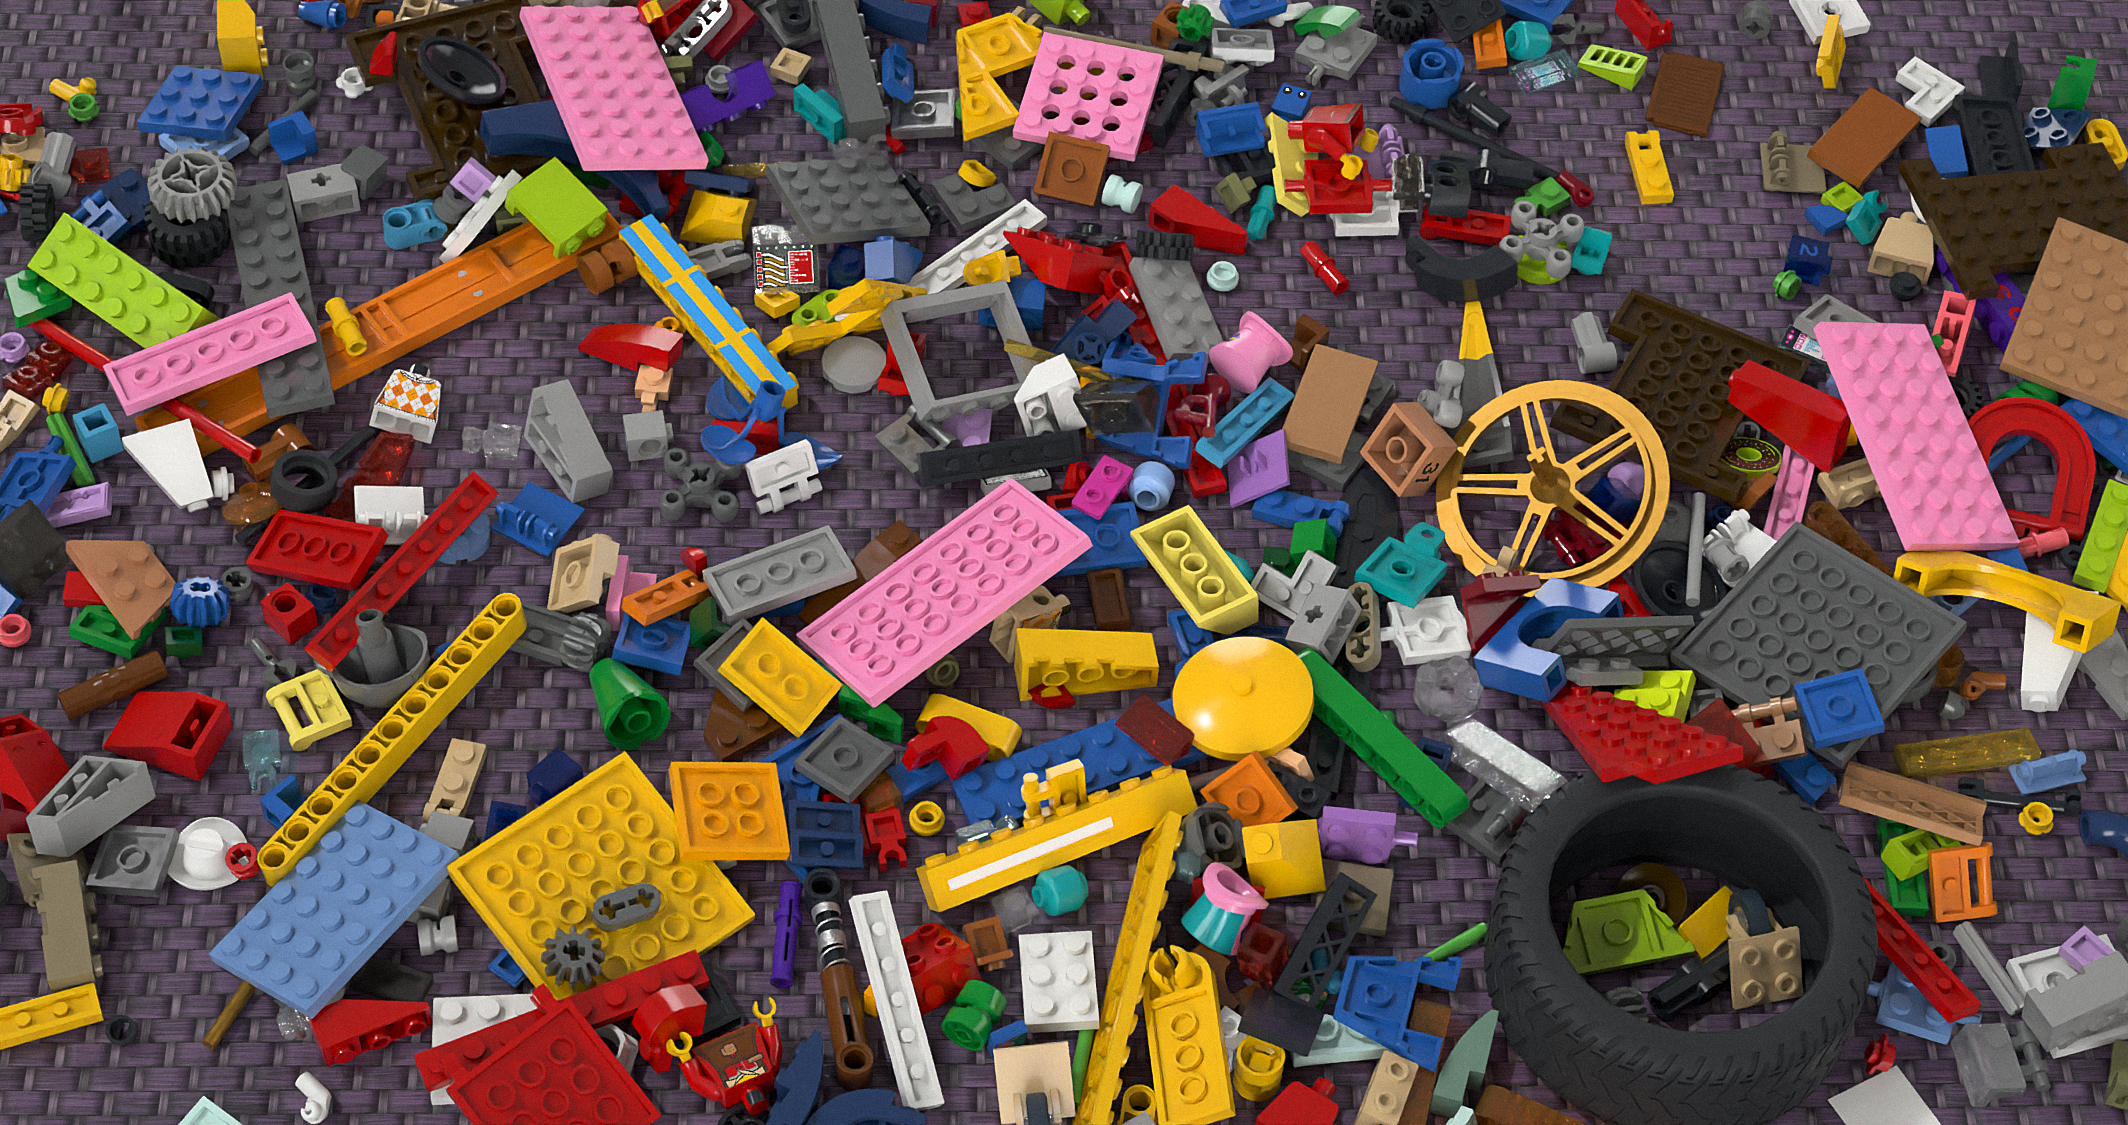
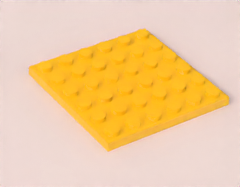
M626 751L446 866L450 878L535 988L544 983L557 1001L696 949L700 957L752 922L755 918L753 910L713 860H681L673 810ZM641 883L651 884L658 889L661 902L655 917L611 932L602 931L593 923V906L599 897ZM640 895L636 904H642L644 908H649L652 899L646 900L643 895ZM607 906L603 908L602 915H607L611 920L615 918L616 911H611ZM574 924L578 934H582L584 930L589 928L591 931L590 940L600 938L602 944L599 950L605 953V961L600 964L602 972L599 977L591 976V984L588 987L580 980L577 981V987L572 991L569 986L570 981L565 980L561 986L557 987L555 984L557 975L546 977L544 972L547 964L541 962V954L547 951L544 947L546 939H555V931L558 928L569 934L570 927ZM569 954L570 960L577 961L576 954Z

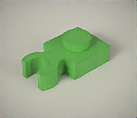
M1549 177L1527 189L1526 197L1517 198L1514 201L1513 207L1519 201H1529L1535 205L1537 213L1540 212L1544 217H1547L1569 205L1571 196L1552 177Z

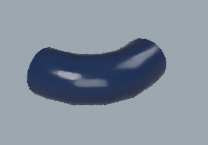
M2083 810L2079 818V831L2085 845L2098 844L2110 846L2119 850L2128 860V817L2112 811Z

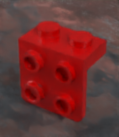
M937 922L924 924L916 932L901 940L921 1017L958 996L967 981H982L971 946Z

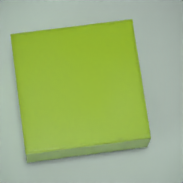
M1843 181L1823 193L1820 202L1825 206L1837 208L1849 215L1856 202L1863 200V196Z

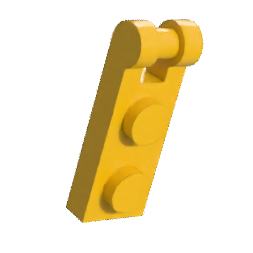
M1648 130L1646 134H1638L1636 131L1626 132L1625 146L1641 204L1672 203L1674 192L1661 150L1658 130ZM1639 146H1647L1648 149L1640 150Z

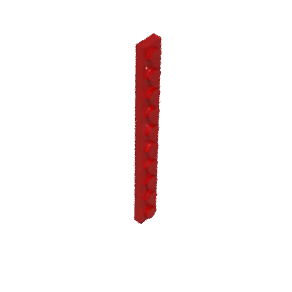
M1125 241L1116 242L1111 247L1102 248L1104 249L1103 255L1115 258L1113 269L1121 268L1130 275L1132 280L1131 290L1140 301V304L1131 310L1138 317L1125 329L1126 332L1132 335L1131 344L1134 345V342L1140 343L1148 350L1149 354L1157 358L1156 365L1165 366V362H1168L1128 267L1132 257ZM1172 384L1164 427L1169 437H1191L1194 443L1190 469H1182L1193 497L1196 499L1226 492L1227 483L1221 469L1194 450L1197 442L1203 437V427L1175 421V412L1179 408L1181 400L1190 395L1185 384Z

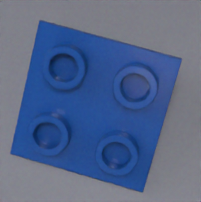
M528 482L512 502L507 501L505 503L501 501L498 503L495 513L499 515V518L491 526V530L548 557L583 515L585 508L536 484Z

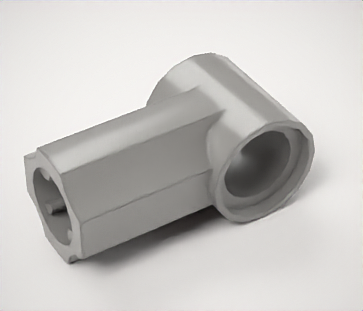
M49 133L40 161L35 164L28 178V183L51 184L56 200L64 197L71 184V175L68 174V170L77 144L73 137L65 133Z
M1585 312L1572 319L1571 330L1578 347L1577 360L1581 373L1589 374L1616 370V349L1613 342H1607L1599 317L1593 315L1592 312Z

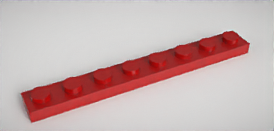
M472 471L317 633L304 650L328 671L332 672L358 645L357 639L360 632L358 625L355 623L356 616L364 610L377 609L383 613L384 617L495 500L499 492Z
M696 949L574 994L569 996V998L592 1028L596 1030L635 1015L640 1005L649 996L661 989L690 983L696 991L709 987L710 980ZM566 997V998H564V999H561V1000H558V1003H559V1004L562 1003V1002H563L564 1000H566L568 997ZM537 1008L414 1054V1061L427 1093L453 1084L438 1067L440 1064L439 1060L449 1052L453 1051L467 1072H469L545 1014Z

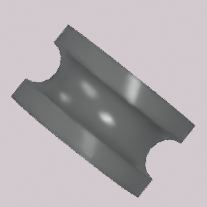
M233 567L222 574L220 580L223 581L225 587L229 588L230 601H244L253 594L252 576L247 569ZM242 581L240 587H233L235 586L234 582Z

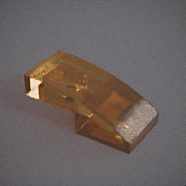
M885 769L858 795L868 814L880 812L902 802V794Z

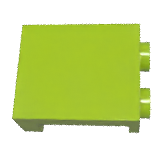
M556 157L508 190L504 208L512 216L520 211L554 245L553 255L557 259L566 253L568 255L573 254L581 246L582 241L589 236L593 238L600 234L606 226L605 219L608 211Z

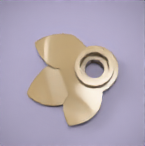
M35 127L36 133L29 136H18L16 132L6 134L1 139L0 153L20 155L24 158V163L36 164L40 161L46 141L44 127Z

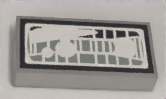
M1045 468L979 478L980 488L985 496L1010 478H1013L1030 492L1052 488L1051 476Z

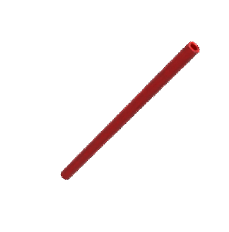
M47 318L27 325L104 373L103 365L116 361ZM178 398L157 404V406L181 421L190 419L194 429L246 461L254 464L260 459L262 455L261 449Z

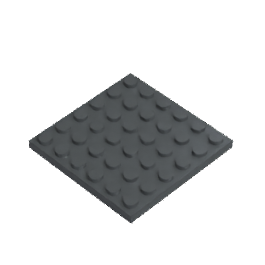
M1796 521L1671 654V662L1683 670H1692L1696 678L1712 688L1721 689L1723 695L1739 705L1751 703L1752 706L1770 702V698L1781 696L1782 699L1795 697V684L1862 668L1884 721L1964 633L1967 622ZM1800 707L1797 711L1786 713L1787 721L1799 719L1802 722L1806 747L1840 768L1848 762L1870 737L1867 736L1815 749ZM1773 716L1762 718L1771 725L1775 724Z

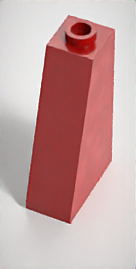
M1748 360L1740 369H1735L1728 380V387L1731 388L1728 402L1819 469L1829 474L1844 457L1851 426V419L1843 400L1751 360Z

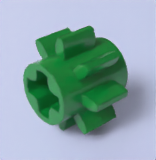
M1190 4L1188 10L1181 8L1176 17L1178 23L1175 28L1179 30L1180 35L1185 40L1200 42L1202 36L1209 38L1214 28L1212 23L1215 18L1211 16L1210 11L1205 6L1200 4Z

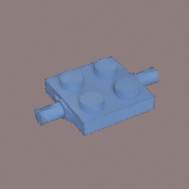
M1892 961L1889 964L1887 975L1882 982L1878 983L1871 980L1867 992L1868 995L1877 997L1878 1012L1875 1023L1944 1045L1948 1044L1952 1028L1956 1022L1973 1028L1980 1025L1982 1014H1974L1948 1023Z

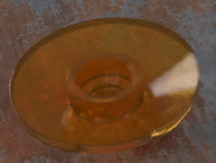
M271 481L249 482L232 493L228 500L224 501L221 508L224 519L231 524L247 525L265 520L281 510L283 506L278 504L271 494Z

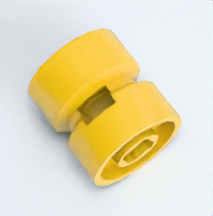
M1252 1036L1243 1039L1237 1048L1233 1073L1235 1090L1242 1097L1250 1101L1260 1102L1273 1097L1280 1088L1285 1060L1284 1049Z

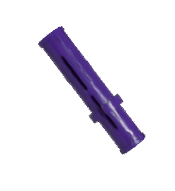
M784 881L781 883L779 907L774 912V923L777 926L770 984L777 988L792 987L794 981L793 972L798 927L801 926L803 921V914L800 912L803 885L796 881Z

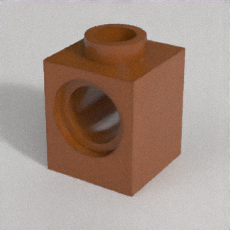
M1173 0L1167 4L1152 21V44L1167 50L1174 37L1184 39L1175 27L1178 23L1176 17L1180 9L1185 8L1188 10L1187 6H1183Z

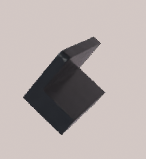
M2009 41L2005 56L1980 55L1978 70L1983 96L2015 97L2017 104L2023 86V78L2017 42Z

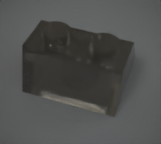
M1138 379L1132 382H1114L1105 380L1101 383H1088L1073 394V401L1092 434L1155 433L1161 398L1152 381Z
M30 499L0 522V581L22 600L34 594L44 582L54 574L60 573L70 562L65 551L66 546L63 539L37 505Z

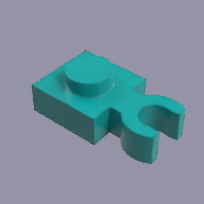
M1878 190L1865 193L1863 200L1856 202L1845 221L1861 245L1872 242L1883 223L1878 215L1884 213L1888 207L1887 202L1877 204Z

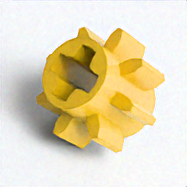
M10 153L0 154L1 190L19 191L21 183H28L31 168H28L29 164H24L22 156Z

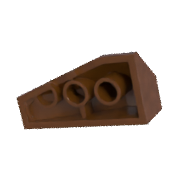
M898 520L873 538L851 560L856 569L857 579L819 592L798 613V618L805 625H810L921 544L923 540L901 520Z

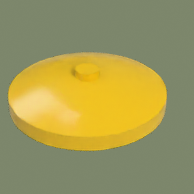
M1258 637L1228 638L1213 643L1197 652L1179 672L1173 689L1175 718L1185 738L1197 749L1210 756L1229 761H1241L1257 750L1262 758H1266L1291 745L1307 727L1314 707L1312 679L1302 660L1290 649L1277 642Z

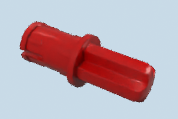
M1305 242L1304 246L1300 248V253L1314 269L1313 274L1315 277L1321 278L1334 295H1340L1345 292L1350 285V281L1335 266L1336 261L1334 258L1328 257L1316 242Z

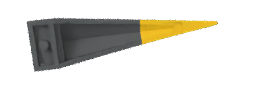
M1480 301L1465 302L1458 363L1464 366L1465 373L1461 385L1454 388L1453 397L1460 400L1463 414L1456 428H1447L1446 433L1452 440L1474 413L1503 394ZM1509 415L1495 423L1478 440L1471 450L1463 469L1515 460L1514 435Z

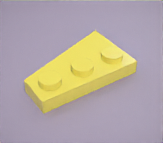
M1271 112L1264 118L1265 127L1270 129L1271 140L1268 142L1269 152L1273 153L1276 167L1272 169L1276 199L1279 204L1303 217L1309 212L1307 198L1303 192L1285 193L1284 179H1303L1304 160H1318L1319 152L1305 151L1303 139L1290 140L1288 136V122Z

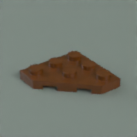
M716 687L703 737L704 743L719 762H732L789 730L755 702L743 712Z

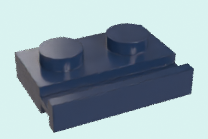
M701 169L686 170L684 183L695 184V189L714 192L715 188L727 190V195L745 197V193L755 191L756 178Z

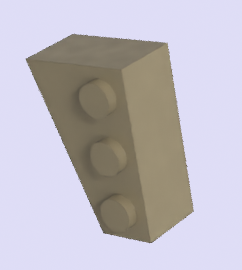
M77 860L31 868L33 880H35L39 892L40 901H37L36 904L38 914H41L43 930L41 939L47 981L51 993H57L94 982L96 990L99 992L98 977L104 976V968L101 954L95 955L94 946L100 945L101 941L98 924H92L91 915L97 914V905L94 892L87 893Z

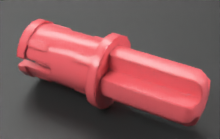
M2060 527L2041 534L2029 533L2028 537L2019 539L2020 544L2015 548L2019 549L2023 559L2032 556L2038 559L2044 553L2063 549L2070 544L2065 528Z

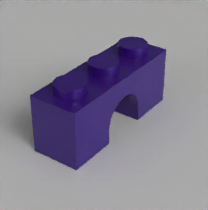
M762 60L750 62L724 74L729 85V93L723 102L714 98L708 84L696 86L679 94L697 135L713 130L715 128L713 123L723 119L724 123L741 117L740 111L748 107L751 111L768 105L766 99L776 94Z

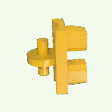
M1005 250L995 251L971 260L963 269L964 279L970 286L1006 280L1008 283L1011 282L1010 277L1021 275L1019 257H1006Z

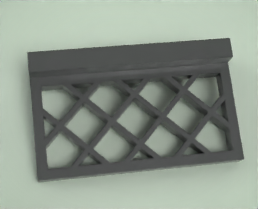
M1692 615L1567 619L1551 638L1536 639L1531 646L1532 648L1561 655L1564 670L1565 664L1579 663V659L1582 658L1596 659L1600 663L1610 662V658L1620 657L1631 660L1632 665L1643 671H1663L1668 666L1665 655L1695 623Z

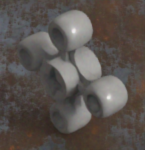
M1525 200L1517 202L1512 208L1511 223L1515 228L1524 230L1526 234L1522 238L1515 235H1507L1500 241L1499 247L1516 260L1517 263L1524 254H1527L1535 260H1546V271L1551 277L1559 279L1567 276L1571 270L1572 257L1567 250L1558 248L1557 244L1560 241L1569 244L1578 242L1584 232L1583 219L1576 214H1567L1556 225L1549 219H1537V209L1532 202Z
M1442 360L1438 365L1436 382L1439 384L1437 392L1429 389L1422 390L1417 402L1432 416L1435 423L1447 428H1456L1461 421L1463 407L1460 405L1458 398L1451 397L1453 388L1461 385L1465 369L1462 364L1451 360Z

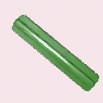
M60 412L49 415L46 421L51 434L60 436L65 442L60 448L61 455H71L77 464L71 475L78 489L96 485L95 478L64 415Z

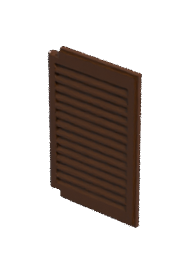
M1672 52L1671 55L1663 53L1645 120L1653 122L1654 126L1707 138L1726 64Z

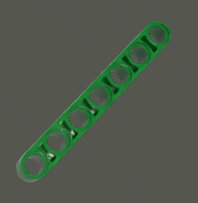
M1307 647L1296 654L1305 664L1312 679L1314 692L1313 713L1431 825L1441 829L1469 809L1470 803L1465 792L1316 651Z

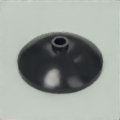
M433 36L421 42L416 55L420 69L425 77L446 96L461 102L481 105L496 102L504 94L506 79L503 72L490 57L479 49L461 40L445 36Z
M1670 541L1653 543L1632 566L1631 580L1634 591L1641 604L1652 616L1692 615L1695 625L1689 631H1693L1727 595L1722 577L1714 565L1702 555L1700 603L1697 606H1689L1686 604L1689 547Z

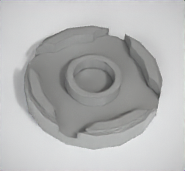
M860 336L843 337L832 342L825 349L822 356V371L826 381L828 379L829 382L833 383L834 388L848 393H861L871 390L872 386L878 382L879 376L886 364V355L880 345L869 338Z

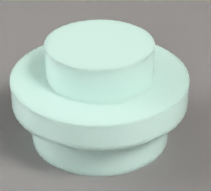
M1216 262L1207 272V282L1215 290L1229 291L1238 284L1239 274L1235 266L1229 262Z

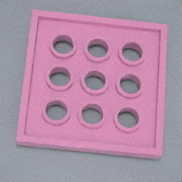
M1044 32L1019 109L1020 116L1017 117L1013 128V138L1046 144L1050 131L1109 145L1111 147L1109 157L1134 162L1164 64V55ZM1064 62H1070L1074 65L1069 70H1063L1058 66ZM1093 68H1100L1104 70V73L1094 76L1089 71ZM1122 74H1131L1134 76V79L1122 81L1118 77ZM1055 87H1063L1067 90L1059 95L1051 92ZM1088 92L1094 93L1097 96L1093 100L1081 98L1084 93ZM1122 98L1127 103L1123 106H1115L1111 101ZM1050 111L1059 114L1055 119L1043 117L1046 112ZM1079 117L1089 120L1085 125H1077L1073 121ZM1109 123H1115L1119 126L1115 131H1107L1103 127Z

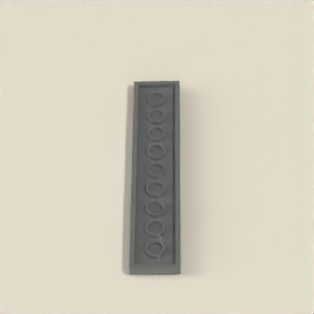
M287 180L269 181L258 185L237 188L235 200L230 201L227 214L246 310L292 292L312 327L317 342L258 364L268 417L273 418L335 404L334 394Z

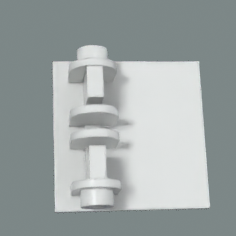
M354 486L356 523L382 527L389 535L384 545H403L428 518L424 513L423 487Z
M1744 509L1734 510L1731 516L1724 521L1725 525L1719 523L1717 530L1712 529L1709 535L1703 539L1702 555L1706 557V550L1715 540L1729 538L1734 543V550L1739 555L1745 556L1749 562L1747 574L1777 541L1747 522L1750 519V515ZM1714 565V567L1717 569V571H1718L1719 574L1721 575V573H1720L1721 570L1718 568L1717 565ZM1721 575L1723 582L1731 588H1734L1744 577L1742 576L1737 581L1728 582Z

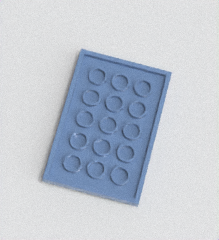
M357 800L313 849L298 861L296 867L287 876L282 878L208 955L218 966L313 1019L449 875L446 866L460 858L457 851Z

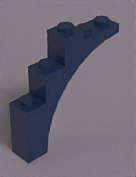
M554 99L482 112L480 135L489 156L509 154L540 155L550 158L556 157L557 159L581 166ZM656 170L592 171L609 180L623 191L641 210L644 217L652 214L659 223L665 222L666 213H669L670 210L667 196L665 194L662 195L659 189V179Z

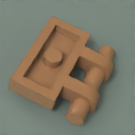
M1779 696L1770 698V702L1754 706L1751 703L1739 705V709L1726 711L1729 725L1743 723L1744 731L1730 734L1733 743L1743 746V760L1735 762L1739 769H1748L1808 756L1802 722L1799 719L1787 721L1786 713L1799 710L1796 697L1782 699ZM1769 716L1774 717L1775 724L1756 728L1755 719Z

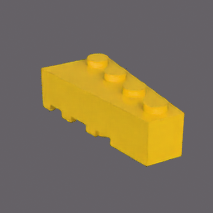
M1016 628L1014 670L1020 701L1032 700L1028 690L1042 683L1050 686L1040 692L1042 697L1061 695L1056 686L1062 684L1072 696L1157 686L1159 664L1152 633Z

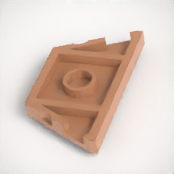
M70 540L66 542V553L132 641L141 635V629L149 621L154 622L161 614V610L170 605V598H172V591L176 582L145 541Z

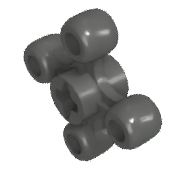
M672 448L665 453L663 458L665 473L672 479H681L684 482L680 490L670 489L661 494L659 508L661 515L665 519L675 521L682 518L689 504L696 507H707L710 505L715 519L723 523L731 522L737 517L739 512L737 497L728 491L721 492L718 486L723 480H736L741 475L742 464H728L716 459L712 467L704 463L691 465L689 455L681 448Z

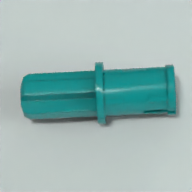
M1265 185L1261 187L1257 202L1250 209L1251 218L1246 231L1248 236H1250L1249 239L1252 241L1256 239L1262 240L1268 224L1274 219L1275 213L1273 210L1277 199L1275 187Z

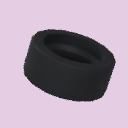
M311 450L286 452L276 460L273 466L270 483L271 494L276 502L287 510L300 513L321 511L332 503L338 481L337 469L332 461L321 453ZM293 474H308L319 479L323 485L315 489H301L288 483L285 478Z

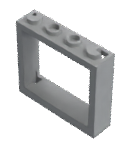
M1006 280L894 300L888 304L880 315L920 422L931 419L934 422H940L960 413L963 416H970L981 409L990 407L991 410L1002 409L1009 405V403L1015 402L1014 398L1033 366L1039 364ZM990 308L1019 384L935 400L906 323Z

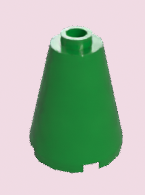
M612 658L602 659L591 668L589 679L604 735L611 745L621 750H635L641 748L640 742L649 738L652 742L656 740L667 728L671 717L665 697L624 664L612 660Z

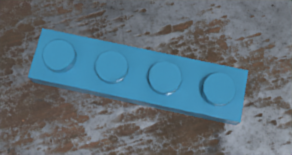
M1269 377L1216 424L1214 437L1206 438L1203 436L1197 442L1194 450L1221 469L1292 405L1295 394Z

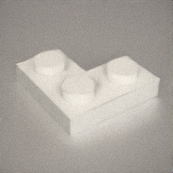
M1916 56L1898 71L1895 81L1916 93L1906 102L1905 107L1921 116L1922 120L1920 123L1927 127L1950 108L1955 95H1963L1965 89L1963 85Z

